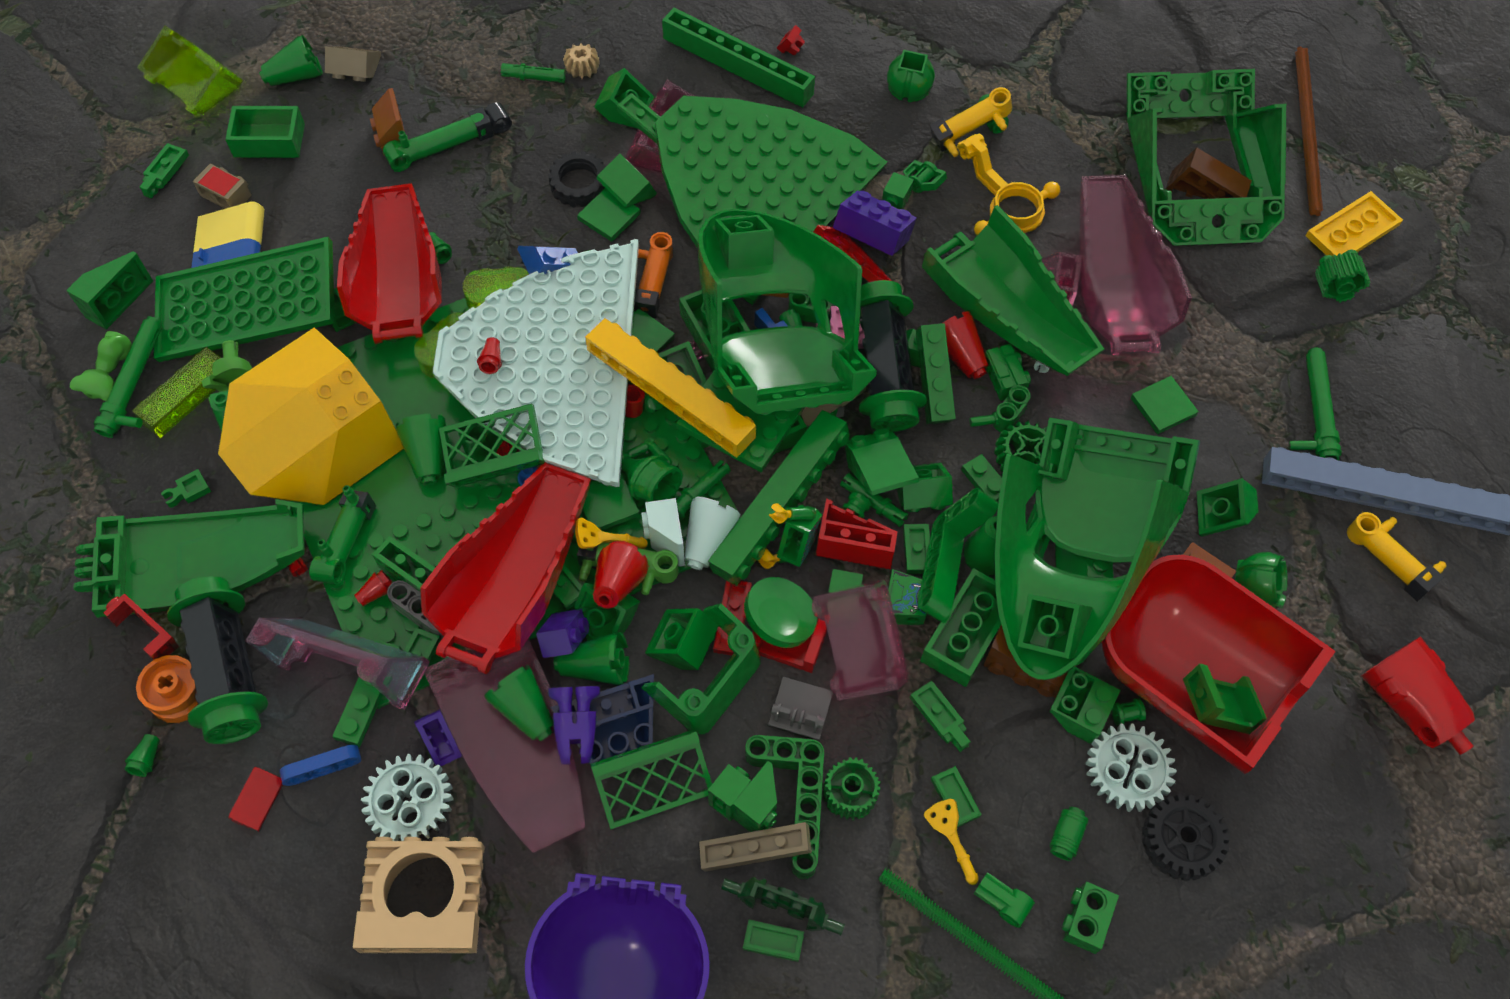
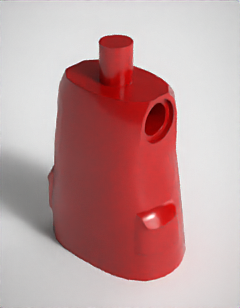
M1421 636L1360 676L1407 723L1419 740L1426 746L1433 749L1448 740L1459 755L1474 747L1462 732L1463 729L1475 721L1474 713L1445 671V663L1433 649L1429 648Z

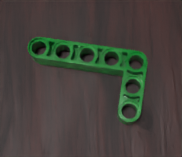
M978 488L971 490L935 519L932 526L918 599V608L938 621L945 620L953 607L964 537L993 517L998 509V501Z
M754 735L747 740L745 745V758L750 765L763 767L769 761L772 763L773 768L798 770L794 824L806 822L814 838L810 840L812 853L792 856L791 867L796 877L809 879L814 875L818 863L824 748L820 742L813 739ZM758 746L765 752L761 755H754L750 750ZM780 749H788L791 755L783 758L777 752ZM807 751H814L817 753L818 758L810 760L804 754ZM806 777H812L816 780L817 784L809 787L802 780ZM808 803L814 806L815 811L807 814L800 807ZM801 858H807L811 861L812 866L809 869H801L797 865V861Z

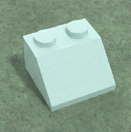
M676 498L645 502L646 512L641 513L645 539L650 538L651 548L657 552L661 550L672 551L677 556L678 566H685L683 539Z

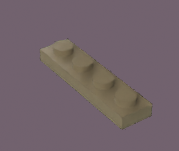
M806 822L699 842L701 869L704 872L812 853L809 825Z

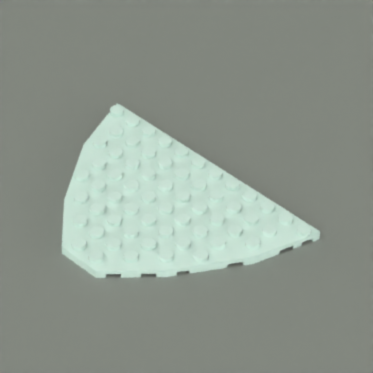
M638 239L630 240V244L622 246L618 244L610 245L609 249L601 251L593 249L566 256L561 259L562 263L569 262L571 265L553 272L547 270V274H544V272L538 273V271L533 272L513 282L512 287L503 291L499 289L485 298L484 303L477 308L472 307L458 317L459 321L449 328L446 326L439 331L433 366L434 377L475 418L532 403L535 407L544 461L602 482L606 486L620 487L628 379L587 350L585 336L604 318L611 323H617L625 333L632 336L639 251ZM490 337L497 338L500 341L502 366L494 374L483 373L477 364V359L485 345V341ZM528 412L521 413L515 423L524 428L530 420ZM503 418L498 419L492 429L501 434L508 421ZM513 425L505 438L515 443L522 430ZM527 434L520 442V447L524 450L535 448L533 437Z

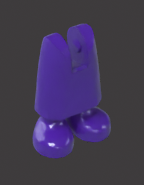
M600 686L575 687L577 712H572L573 687L548 689L549 697L557 701L559 706V712L553 713L557 749L562 765H570L572 753L570 744H581V764L590 763L596 729V711H590V704L594 698L599 696Z

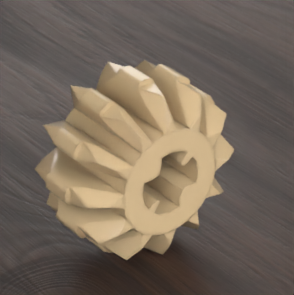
M582 43L579 46L572 45L571 49H566L563 58L568 74H572L573 78L580 76L581 79L584 76L591 78L592 73H597L600 64L595 48H591L590 44L583 46Z

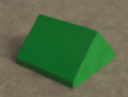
M621 154L616 156L596 178L624 207L653 198L657 194L650 182Z

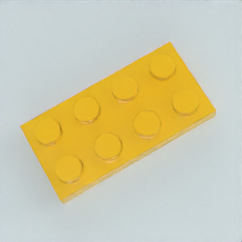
M1370 191L1308 230L1305 236L1325 255L1337 256L1339 253L1343 254L1351 249L1358 253L1400 226L1403 219Z

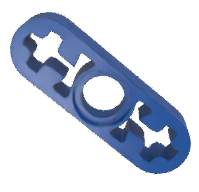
M347 745L288 764L279 770L282 784L284 786L297 785L354 766L361 762L359 747L357 745Z

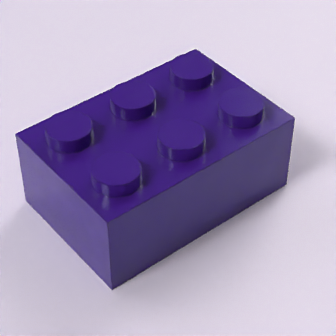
M858 190L840 204L833 228L893 256L909 241L917 217L912 216L907 210L891 206L885 200L871 197V194L866 191Z

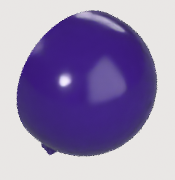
M576 873L575 881L568 882L567 892L554 901L544 912L530 937L525 958V984L528 999H704L709 979L708 947L698 921L685 905L686 895L681 894V885L661 883L660 891L654 889L655 882L632 879L631 882H625V878L602 876L601 883L595 884L596 875Z

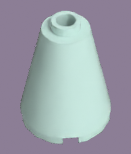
M705 497L693 498L684 559L688 561L689 567L696 570L709 567L708 560L739 520L740 513L728 505L725 509L718 505L719 501Z

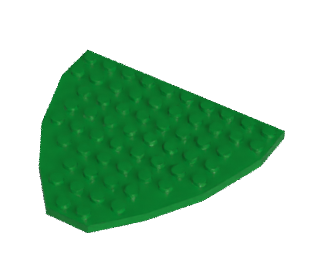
M683 96L655 122L662 174L678 219L697 248L699 230L705 220L713 214L724 210L744 209L763 212L789 220L812 232L818 225L829 226L836 219L840 204L856 191H863L887 164L885 159L854 135L791 109L740 99ZM762 295L742 298L753 305Z

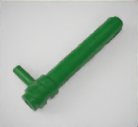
M149 316L143 320L106 402H103L99 410L101 414L96 417L93 423L95 426L93 431L107 438H113L114 434L118 433L121 425L136 428L142 426V419L126 416L127 411L125 409L161 332L162 322L157 318Z
M1315 347L1311 348L1306 354L1316 433L1312 441H1289V450H1315L1318 457L1334 458L1339 461L1342 450L1339 444V432L1335 426L1326 354L1321 348Z

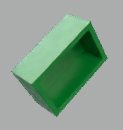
M232 106L225 140L233 157L299 158L305 123L298 106Z

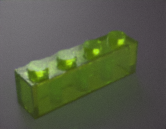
M205 347L186 365L178 369L164 384L158 386L150 396L141 401L132 410L137 418L142 419L145 427L159 438H162L216 390L204 388L202 380L212 375L213 362L221 358Z

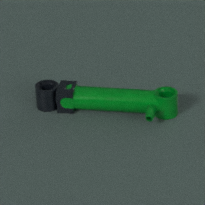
M491 103L485 110L483 107L468 112L469 117L411 139H408L405 131H399V140L388 142L383 147V153L392 170L397 172L404 171L414 161L478 138L479 141L494 136L493 131L495 133H504L511 127L512 120L501 103Z

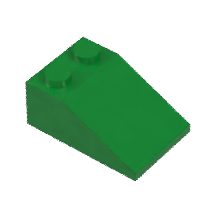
M133 251L82 274L66 291L86 319L107 330L153 282V279L138 254Z
M878 429L874 433L865 436L856 435L844 445L848 468L871 495L919 482V477L899 438L890 429Z

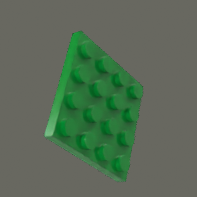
M715 369L703 385V388L710 389L724 403H730L742 416L751 418L756 425V438L736 458L682 418L678 420L676 426L677 429L762 473L805 407L796 408L794 411H774L768 415L756 414L731 394Z

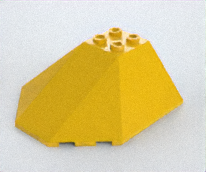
M315 328L229 383L218 455L250 495L325 505L342 493L344 486H352L404 449L381 400L349 358Z

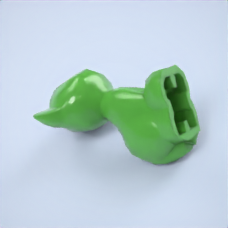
M107 331L97 347L96 369L85 370L81 375L74 377L70 382V388L82 392L88 398L107 401L115 384L109 374L117 368L120 360L126 359L132 346L130 339L118 332Z

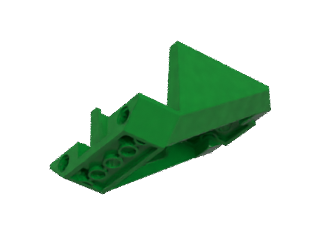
M1255 69L1212 70L1207 73L1170 74V72L1127 73V122L1150 222L1173 246L1262 242L1284 219L1286 104H1274L1254 109ZM1181 90H1186L1189 94L1186 102L1182 101L1179 97ZM1225 116L1240 172L1243 176L1252 180L1247 194L1248 197L1172 200L1171 191L1163 188L1157 165V119ZM1215 215L1220 216L1222 220L1218 228L1212 224V218Z

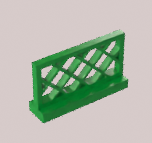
M532 403L439 428L447 472L444 474L445 484L455 488L541 466L545 463L535 407ZM528 412L530 420L524 428L515 423L521 413ZM503 418L508 421V424L503 432L499 434L492 427L498 419ZM480 424L485 429L479 439L476 440L469 433L474 426ZM513 425L522 430L515 443L505 438ZM458 431L462 435L456 445L453 446L449 443L447 433ZM490 431L499 437L492 449L482 444ZM528 434L533 437L535 448L524 450L520 447V442ZM466 438L476 443L469 455L459 450ZM503 440L513 446L505 456L496 453ZM480 446L489 451V454L482 462L473 459ZM458 452L466 457V460L461 467L454 469L452 460Z
M692 729L590 764L610 829L708 796V789L711 787L712 782L701 750L697 731ZM695 748L698 759L693 769L679 762L685 751ZM678 754L676 760L670 757ZM664 758L674 763L667 777L653 771L657 762ZM652 763L650 769L644 766ZM699 764H700L702 773L696 771L697 768H698V766H699ZM677 765L691 771L684 786L671 780ZM639 767L648 772L641 786L627 780L632 769ZM626 772L624 778L618 774ZM651 774L665 780L658 795L645 789ZM694 774L704 778L707 789L695 792L688 788ZM613 776L622 782L615 795L604 790L601 780ZM625 783L639 789L632 804L618 797ZM668 783L682 789L676 800L669 801L662 797ZM642 791L656 798L650 809L643 810L635 806ZM686 791L691 793L690 795L683 797ZM606 796L612 798L610 805L608 804ZM660 800L665 802L664 804L657 806ZM616 801L630 807L624 818L613 820L611 810ZM633 809L639 812L631 815Z

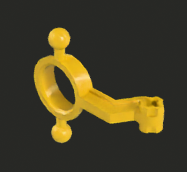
M980 133L959 142L957 148L960 156L964 160L972 159L976 177L995 195L989 208L990 216L994 206H999V203L1005 198L1021 196L1033 202L1037 212L1028 217L1008 216L1024 233L1033 231L1041 225L1045 216L1043 200L1046 198H1056L1060 194L1059 184L1048 182L1041 192L1032 185L1023 182L1007 184L992 169L988 148L986 147L987 144ZM981 220L975 224L974 233L976 236L985 228L989 221Z

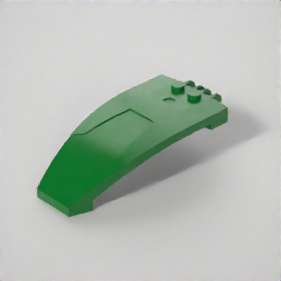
M275 499L276 505L130 519H126L124 515L97 517L94 543L82 544L76 547L77 554L93 555V557L76 559L75 567L77 569L74 570V576L78 578H92V580L76 582L73 589L77 592H93L92 611L97 618L106 617L103 613L107 610L106 605L113 598L121 597L123 594H126L145 613L168 611L170 606L176 602L174 595L176 589L183 583L200 577L216 576L224 578L229 582L232 591L240 592L279 572L305 554L303 505Z

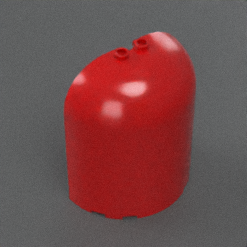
M1168 555L1154 560L1122 615L1102 641V650L1106 663L1118 680L1244 774H1247L1254 768L1281 730L1280 725L1291 709L1310 689L1336 652L1214 565L1188 555ZM1199 663L1208 665L1213 679L1234 684L1243 676L1249 677L1267 717L1266 721L1251 734L1199 722L1183 678Z

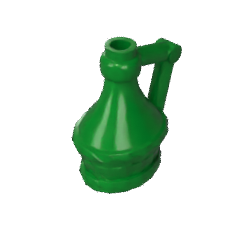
M651 437L646 438L643 443L628 450L626 453L622 452L621 472L623 471L628 478L629 493L634 499L646 500L647 502L671 499L682 483L683 473L680 468L671 465V458ZM647 451L653 454L646 458L634 459Z

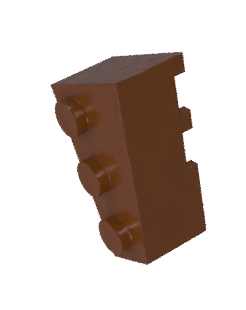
M1196 148L1172 170L1165 189L1170 191L1176 189L1186 192L1185 196L1190 198L1193 195L1204 199L1247 197L1252 180L1201 149Z
M1002 625L983 665L990 672L1010 677L1021 686L1028 685L1037 689L1041 695L1046 697L1053 696L1056 698L1067 675L1065 673L1054 679L1040 680L1025 673L1019 667L1007 646Z

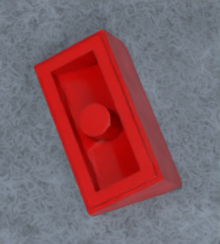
M254 767L228 816L229 819L234 823L259 831L283 785L281 778L261 768Z

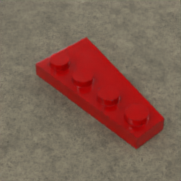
M818 225L813 231L861 265L862 277L868 282L879 280L892 281L849 235L833 227Z

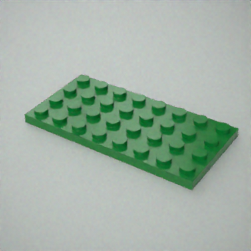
M324 237L156 276L155 318L162 322V329L154 345V359L158 362L222 349V343L228 340H233L234 343L238 342V345L335 324L333 241L329 237Z

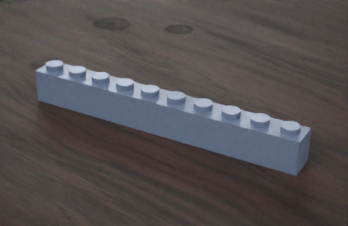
M1271 447L1264 458L1262 484L1510 535V495L1496 494L1483 489L1463 487L1455 483L1448 484L1431 478H1419L1407 473L1386 471L1383 468L1366 467L1358 463H1347L1334 458L1318 457L1306 452H1294L1282 447Z

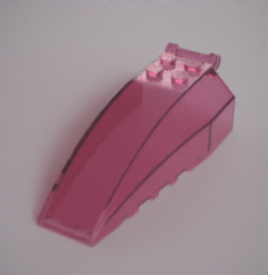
M1126 175L1082 176L1080 195L1081 293L1090 324L1110 341L1112 355H1120L1121 352L1137 351L1159 353L1161 350L1159 337L1184 322L1192 299L1182 268L1170 247H1166L1163 243L1161 232L1156 231L1154 228L1152 217L1147 216L1145 213L1144 204L1137 197V193ZM1147 339H1149V342H1127V343H1121V341H1123V340H1147Z

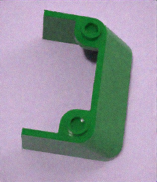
M721 603L705 607L703 612L728 634V645L734 654L704 692L695 688L687 689L677 699L660 682L644 683L641 687L687 730L694 729L697 731V734H706L712 729L758 669L761 662L753 633Z

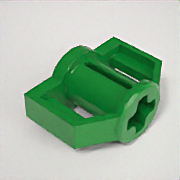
M914 160L903 171V176L914 179L912 190L916 193L936 190L947 179L946 172L937 169L930 161L922 163Z

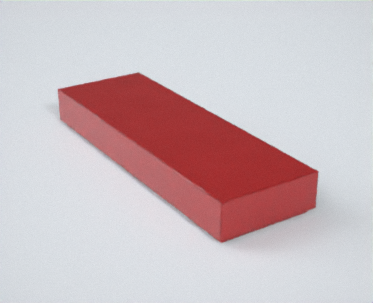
M726 581L722 605L745 625L744 602L748 592L751 590L752 583L741 581L738 586H735ZM718 627L713 652L733 655L734 652L728 645V634Z

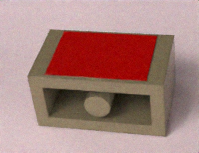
M209 164L193 180L201 197L225 209L244 204L252 196L245 179L240 176L236 177L223 167L218 168L212 164Z

